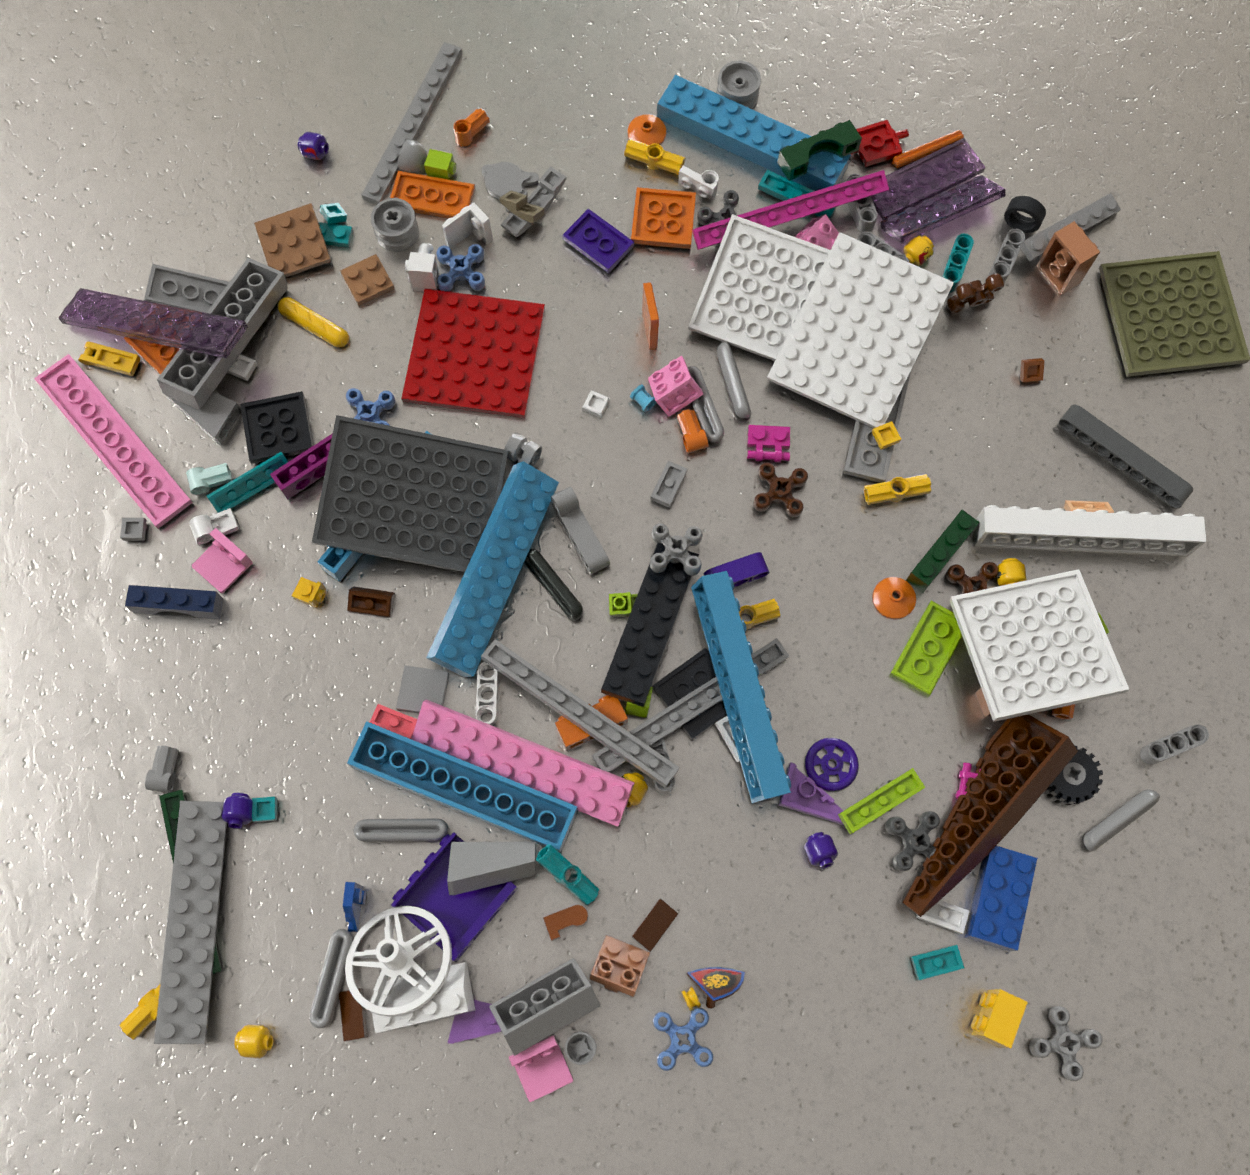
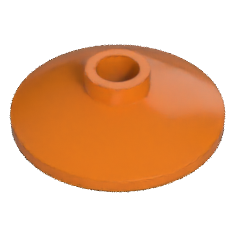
M640 115L630 122L628 137L629 140L633 139L647 145L653 143L660 145L666 137V126L660 118L654 115Z
M898 577L885 578L876 585L873 591L872 599L876 610L887 618H904L915 607V591L904 579ZM892 593H898L900 597L895 599Z

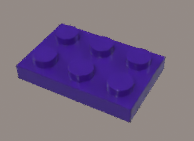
M587 209L562 235V239L607 273L634 247V241L590 209Z

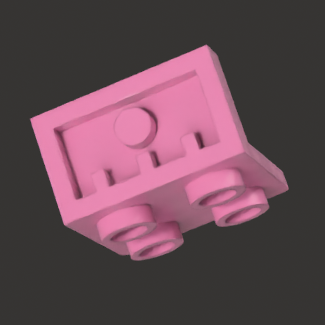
M825 214L813 218L794 237L831 250L839 232Z
M683 356L672 360L668 365L655 371L648 378L655 401L668 417L704 395L702 389L691 377Z
M215 528L210 533L214 539L212 545L191 566L220 593H224L253 562L241 549Z
M555 1035L532 1045L515 1056H509L511 1065L517 1071L529 1102L573 1082V1077Z

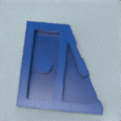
M345 882L343 910L346 922H349V932H358L361 905H364L366 901V890H363L364 886L355 882Z

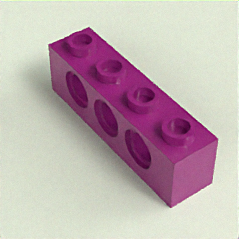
M332 434L270 474L287 500L325 475Z

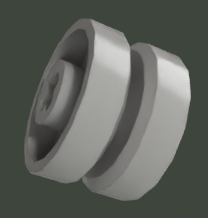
M741 60L732 61L724 65L718 76L717 94L753 109L759 97L760 72L751 63Z
M388 198L379 202L373 208L371 224L375 237L383 248L394 252L404 251L417 241L419 235L418 223L415 212L408 202L399 198Z

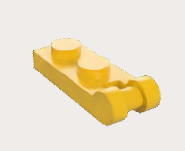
M89 341L86 342L84 346L85 351L78 359L84 365H93L129 376H134L141 360L137 354Z

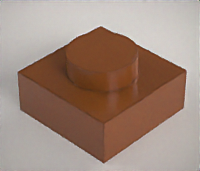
M1042 358L1021 360L1020 380L1022 382L1042 381L1045 360Z

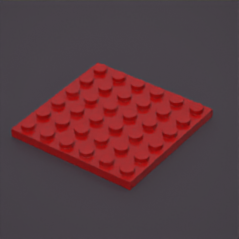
M424 289L401 398L402 402L525 418L545 304Z

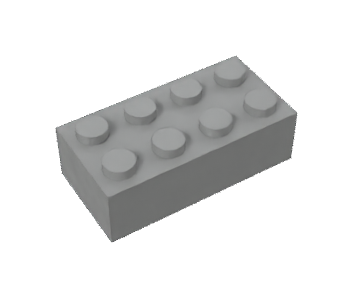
M573 958L489 1007L515 1056L600 1007V1004L591 984Z

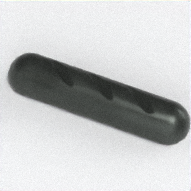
M530 549L524 561L526 566L565 615L572 621L578 620L583 614L581 603L541 553L536 549Z

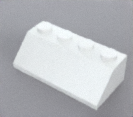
M467 962L451 965L448 976L439 992L420 1009L395 1017L372 1013L375 1033L387 1032L475 1011ZM441 968L426 971L425 973L434 982ZM419 973L410 975L427 990L431 987ZM403 977L398 978L383 1007L404 1006L415 1001L424 993ZM390 980L387 981L384 990L386 989ZM382 992V994H381V997H380V999H379L377 1005L379 1004L380 1000L382 999V997H383V995H384L383 992Z

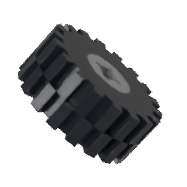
M1075 746L1078 750L1075 756L1044 791L1046 794H1052V800H1060L1059 804L1065 805L1069 803L1070 806L1085 802L1098 793L1100 790L1098 786L1102 785L1103 782L1102 779H1099L1103 775V770L1097 769L1101 765L1099 761L1094 762L1092 759L1095 756L1092 753L1086 754L1087 749H1078V746Z

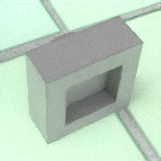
M122 518L120 538L123 541H145L147 520L145 518Z

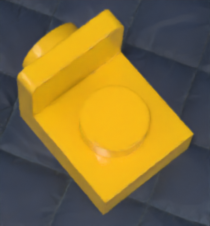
M301 577L292 597L317 608L319 602L322 603L325 599L326 588L319 581L315 583Z

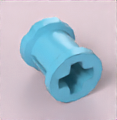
M643 384L633 390L630 398L642 407L643 412L649 411L657 403L655 398L645 390Z

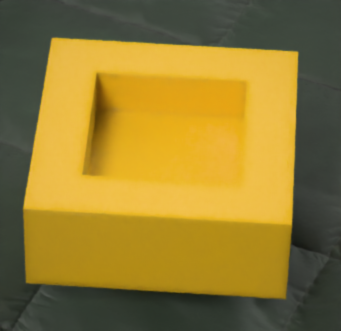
M892 421L872 430V434L881 450L901 441V437Z

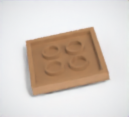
M311 203L254 223L268 266L283 272L285 278L332 262Z

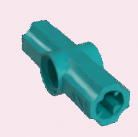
M547 844L537 854L536 861L552 874L559 884L564 885L585 905H589L599 895V888L581 872L578 866L570 863L552 845ZM569 869L571 874L569 879L566 880L565 873Z

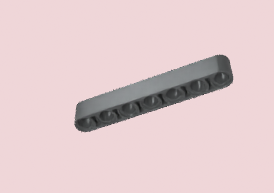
M1071 405L1059 420V425L1066 432L1170 506L1175 508L1182 507L1193 492V487L1187 481L1079 405Z

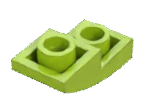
M631 592L609 594L610 616L629 617L638 594H631Z

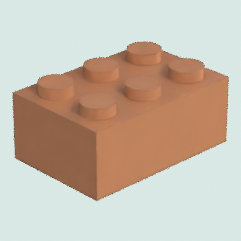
M1073 221L1054 233L1036 266L1058 293L1063 295L1082 282L1100 251L1096 244L1086 236L1084 230Z

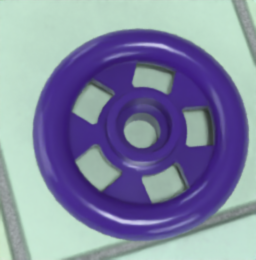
M824 738L818 740L809 748L805 757V769L808 777L819 788L827 791H839L853 783L858 774L859 761L854 749L845 741L838 738ZM835 747L844 751L842 757L833 753ZM824 749L827 754L820 759L817 753ZM829 760L835 761L836 767H830L828 764ZM843 762L850 763L849 772L842 771ZM820 764L824 773L818 775L814 766ZM838 774V782L829 781V775L834 776Z

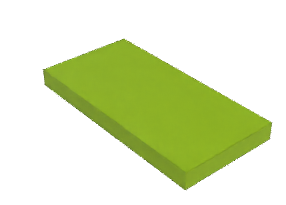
M931 600L890 675L929 697L962 638L954 613Z

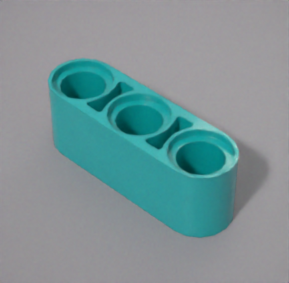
M963 233L957 236L943 271L942 277L951 279L954 282L949 293L954 292L958 287L974 244V240L969 234Z

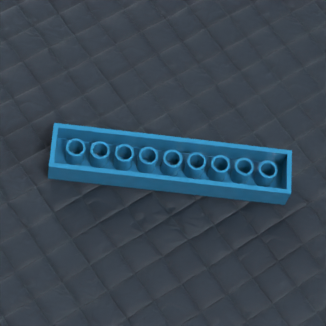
M678 75L674 76L657 103V117L662 121L785 178L787 177L777 163L779 151L785 146L798 143L803 138L812 137ZM831 152L816 153L809 158L807 174L792 181L814 191L837 185L848 168L851 154L841 158Z
M524 461L513 465L428 652L427 659L463 677L474 676L481 661V655L485 652L551 502V496L556 491L559 484L558 481Z
M727 571L701 576L691 589L751 802L756 803L791 793L789 789L791 788V781L789 776L785 775L783 768L785 764L784 757L777 747L778 736L776 731L772 729L770 722L772 719L771 712L765 705V691L758 681L759 670L756 663H753L752 646L746 639V625L744 620L740 618V604L738 599L734 597L733 580L728 576Z
M367 721L347 762L353 769L529 841L536 842L541 846L545 847L547 844H550L559 853L562 851L578 812V808L575 805Z

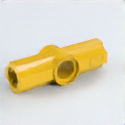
M630 139L624 151L625 157L646 163V166L651 170L663 169L679 175V171L685 163V157L665 151L661 145L656 143L647 145Z
M927 474L909 478L896 477L888 482L864 486V497L868 505L887 501L900 502L903 498L931 493V482ZM893 487L900 488L902 492H896Z
M775 599L752 606L744 605L740 607L739 611L740 618L743 614H748L752 618L751 621H744L746 630L781 616Z
M160 984L147 992L138 1002L139 1006L119 1025L121 1030L131 1039L135 1040L153 1021H156Z

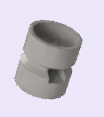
M516 432L509 438L504 448L508 450L507 459L512 462L518 461V463L524 461L532 467L536 465L542 453V446L533 441L527 442L526 437Z
M579 1031L573 1033L565 1043L566 1056L574 1064H587L596 1054V1041L587 1032Z

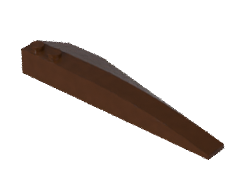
M1029 714L1009 718L988 741L983 758H979L976 764L977 769L975 773L978 774L977 777H969L965 784L967 786L965 790L967 792L966 795H960L943 826L944 832L940 838L937 837L933 845L936 851L930 858H926L923 864L924 869L921 875L917 876L903 901L904 905L922 917L996 847L1078 752L1067 735Z

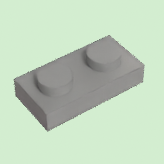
M668 461L650 496V500L670 508L687 473V468Z

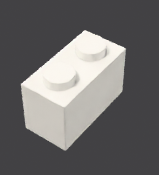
M410 252L409 260L405 262V272L408 273V282L411 283L413 291L424 292V289L438 290L437 278L440 273L435 254Z

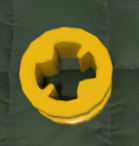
M692 986L689 987L687 992L681 991L690 1012L693 1011L695 1006L701 1007Z

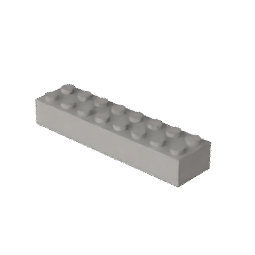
M247 258L158 377L157 381L162 393L200 410L288 289L284 273L251 258Z

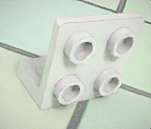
M474 202L469 206H465L460 213L453 218L447 219L442 225L446 245L450 249L472 233H474L478 240L482 239L486 244L493 241L490 220Z

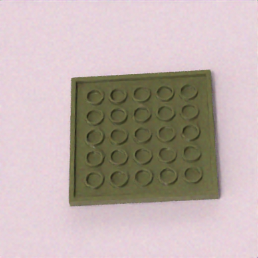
M1220 251L1100 265L1099 272L1126 377L1249 362V352Z

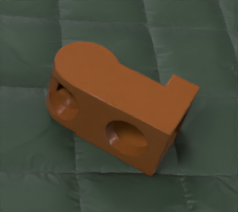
M574 905L543 917L551 941L561 938L559 931L572 926L581 927L586 924L588 920L587 910L581 905Z

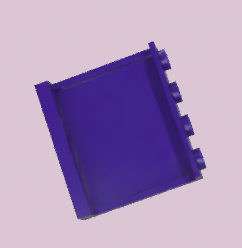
M453 832L451 836L447 834L439 844L441 847L436 853L432 852L424 861L426 865L420 872L416 870L408 879L410 883L404 890L401 888L392 898L394 902L391 906L394 908L413 906L433 914L447 930L452 946V960L457 962L518 888L510 881L457 895H449L447 879L451 842H464ZM403 914L422 932L426 933L435 927L421 916ZM439 940L436 945L443 950L442 940Z

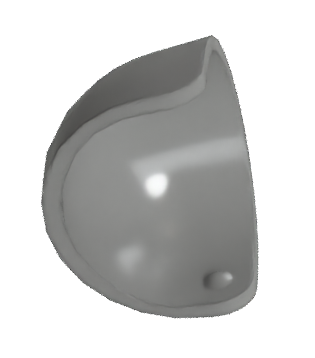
M411 139L404 142L399 155V171L420 175L426 173L424 164L428 152L422 144Z

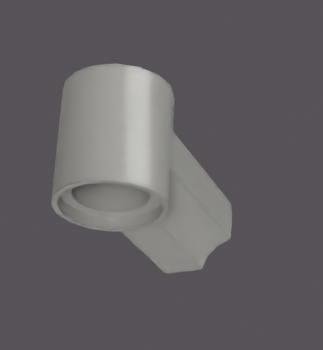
M157 746L152 770H149L146 775V790L165 793L172 792L175 784V774L173 772L179 751L177 748Z

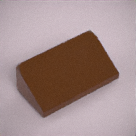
M353 586L349 589L347 611L390 617L395 592Z
M659 899L632 938L651 952L678 913L662 899Z
M358 988L359 992L364 997L363 988ZM350 990L340 992L339 1001L343 1042L368 1038L365 1008L355 1000Z

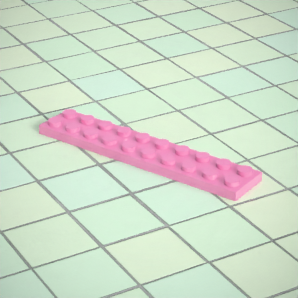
M69 354L34 378L157 529L193 503Z
M427 699L422 703L412 735V740L575 805L578 811L617 827L621 823L634 786L632 781Z

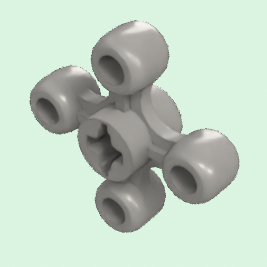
M656 524L652 529L651 536L653 541L662 543L665 546V551L663 553H656L651 557L650 568L652 571L661 573L666 569L669 562H681L684 565V571L688 575H697L701 570V560L697 556L689 555L687 549L689 546L699 545L703 536L702 530L699 527L692 526L687 529L684 537H671L669 529L665 524Z
M1055 1006L1049 1010L1048 1017L1056 1028V1034L1050 1040L1043 1038L1033 1039L1029 1045L1030 1051L1038 1058H1045L1052 1052L1059 1053L1064 1060L1062 1066L1063 1076L1070 1081H1078L1083 1077L1084 1070L1077 1062L1076 1053L1081 1047L1089 1049L1099 1048L1103 1041L1102 1036L1095 1029H1086L1079 1035L1072 1033L1068 1027L1070 1020L1068 1010L1062 1006ZM1058 1012L1061 1014L1060 1020L1057 1018ZM1091 1035L1093 1036V1042H1092V1043L1090 1042V1036H1091ZM1066 1040L1072 1042L1066 1045V1047L1060 1046V1044H1063L1062 1042H1065ZM1039 1044L1042 1045V1051H1041V1052L1038 1050V1045H1039ZM1072 1067L1075 1069V1073L1073 1075L1071 1074Z

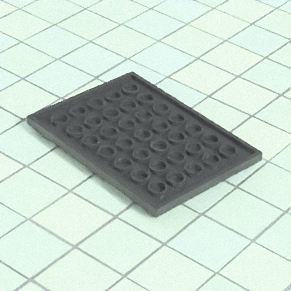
M336 415L312 544L465 572L501 494L508 450Z

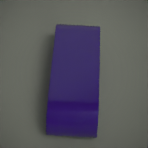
M757 552L710 568L703 574L706 576L727 571L728 576L733 580L735 588L761 579L770 572L762 552Z

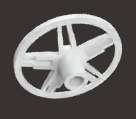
M413 906L390 908L371 918L354 937L346 958V981L355 1000L368 1011L387 1017L406 1015L426 1005L439 992L450 970L452 946L447 930L433 914ZM398 914L421 916L435 927L404 942ZM393 915L395 918V927L398 940L396 941L393 938V927L391 920V916ZM385 919V939L377 945L376 950L356 952L365 934L374 925ZM439 933V935H437V936H436L435 938H433L431 941H427V940H429L430 938H432L433 936H435L436 934ZM439 940H442L443 961L440 972L433 982L413 960ZM425 941H427L425 944H423L422 946H420L418 949L414 950L415 947H417V946H419L420 944H422V943H424ZM354 958H378L379 962L354 961ZM353 966L378 967L382 969L373 989L374 994L370 1002L362 996L355 984ZM413 969L431 985L428 990L408 975ZM400 975L424 993L415 1001L404 1006L383 1007ZM388 977H389V978H391V979H390V981H389V983H388L386 989L384 990V987H385V985H386V983H387V980H388ZM382 992H383L384 995H383L382 999L380 1000L379 1004L377 1005V1003H378V1001H379V999H380V997H381V994H382Z

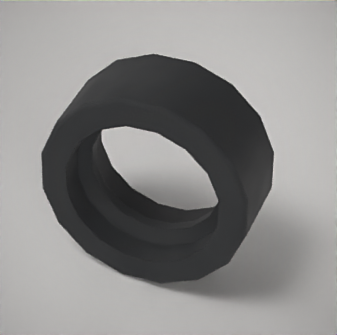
M1016 196L1011 199L1004 213V219L1013 229H1020L1024 233H1033L1039 230L1046 216V209L1037 199L1029 196ZM1017 211L1025 212L1029 214L1031 217L1023 216Z

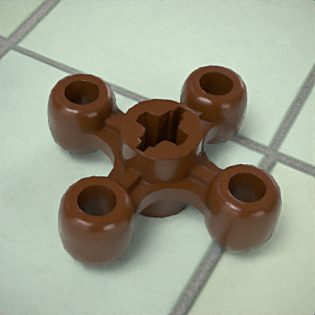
M999 273L990 275L986 278V283L983 285L980 280L959 285L956 288L957 295L947 300L949 311L951 313L960 312L965 308L966 303H969L970 307H975L991 302L994 299L993 292H997L1004 287L1002 276Z
M763 463L759 467L758 476L762 481L768 482L770 490L767 493H760L755 496L753 501L754 508L759 512H764L773 501L783 502L789 516H800L804 509L801 500L795 499L791 491L794 487H801L806 484L808 480L807 471L797 468L788 479L784 477L778 478L775 474L774 466L771 463Z
M986 562L981 566L978 576L969 577L965 574V570L961 565L955 564L948 568L946 577L949 582L960 584L963 588V594L975 592L972 589L974 586L977 588L976 591L987 589V582L993 580L998 574V566L993 562Z

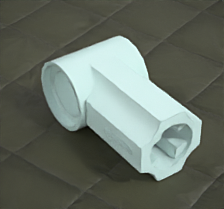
M227 463L206 469L195 467L186 472L190 492L194 495L207 493L211 487L232 481L231 471Z

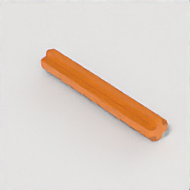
M961 130L952 132L893 157L892 163L895 168L907 165L963 141L964 134H962Z

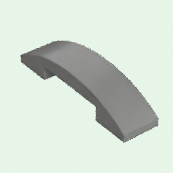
M550 166L538 180V187L527 198L528 203L544 208L545 212L564 185L566 176ZM511 212L500 225L512 235L518 237L529 229L533 223L525 221Z

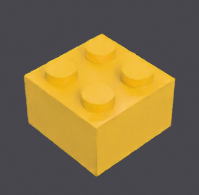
M1001 989L987 990V993L984 992L979 1001V1006H981L979 1015H975L972 1020L971 1028L973 1031L971 1035L996 1047L1011 1049L1028 1002Z

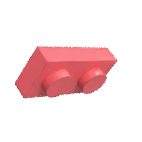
M378 704L370 723L412 739L417 719Z

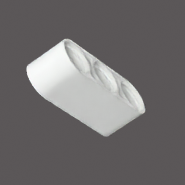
M483 662L477 671L476 719L482 721L481 717L483 714L491 713L493 714L492 719L484 723L495 727L498 722L500 676L498 670ZM488 669L494 671V675L490 678L483 676V673ZM486 691L494 693L493 697L489 700L482 698L483 693Z

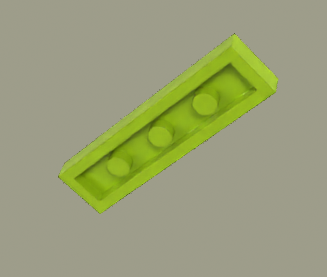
M912 768L842 811L838 816L849 834H852L926 787Z

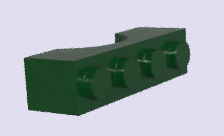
M850 120L843 123L840 122L834 127L822 130L812 137L803 138L794 145L785 146L779 151L777 163L788 181L807 174L809 158L814 154L831 152L841 158L859 150L862 137Z
M961 510L912 570L906 581L924 593L980 522L964 510Z

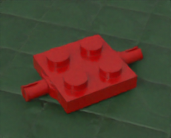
M888 119L858 128L856 130L862 137L859 150L851 153V155L857 153L865 167L892 159L902 154L903 150L899 140L909 137V132L907 129L895 132L890 126Z

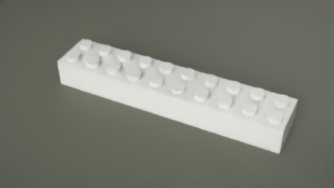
M989 505L984 507L977 516L976 520L980 523L974 529V546L1189 556L1206 542L1204 517H1197L1195 514L1174 516L1173 513L1152 515L1151 512L1130 514L1129 511L1108 513L1107 510L1086 512L1085 509L1064 511L1063 508L1043 510L1041 507L1021 509L1018 506L999 508L996 505Z

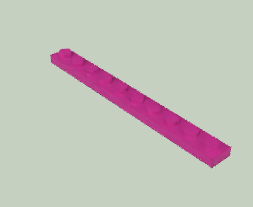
M882 170L737 216L770 228L889 190L885 172ZM730 218L693 229L692 233L697 249L700 250L721 243Z

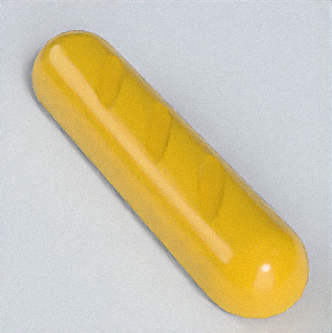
M285 297L279 301L278 310L284 317L337 348H342L348 344L349 334L345 329L293 298Z

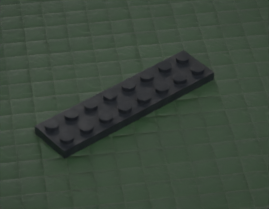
M657 543L653 555L663 553L665 546L662 543ZM688 551L689 555L699 557V554ZM669 562L666 569L661 573L652 571L649 564L601 688V693L644 707L692 577L684 571V565L681 562Z

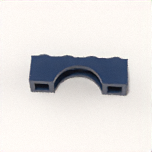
M129 585L125 607L136 614L156 615L158 612L170 611L189 614L197 618L220 620L224 599L217 591Z

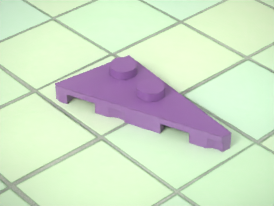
M790 762L786 774L791 781V788H789L791 793L781 795L779 806L844 825L838 816L843 810L834 802L835 800L822 788L817 787L810 777L807 778L798 770L795 763Z
M474 1000L475 1011L455 1015L447 1043L452 1044L502 1032L489 1007L492 1004Z

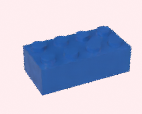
M996 846L981 861L964 938L1010 952L1018 951L1037 863L1036 857Z

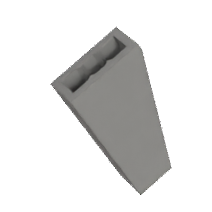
M216 392L210 395L200 410L166 396L169 401L219 445H222L241 414V408L237 402Z
M451 842L447 879L449 895H457L536 875V866H540L536 861L537 854L540 852L536 851V842Z

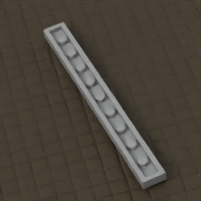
M446 42L443 43L362 193L363 200L378 204L385 199L399 171V155L404 142L408 139L416 141L462 55V48Z
M778 638L752 653L751 656L753 663H756L759 676L786 660L789 654ZM717 678L711 679L629 731V733L648 746L658 742L723 700ZM607 747L592 755L599 769L611 772L626 762L625 759Z
M494 640L481 655L483 661L664 788L667 787L678 772L679 767L497 640Z

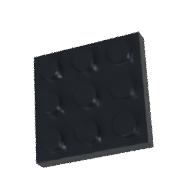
M303 391L240 404L248 457L251 464L266 461L280 452L285 457L301 454L313 446Z
M705 647L652 685L653 690L666 707H669L716 677L709 651ZM723 700L681 726L691 740H694L727 715Z

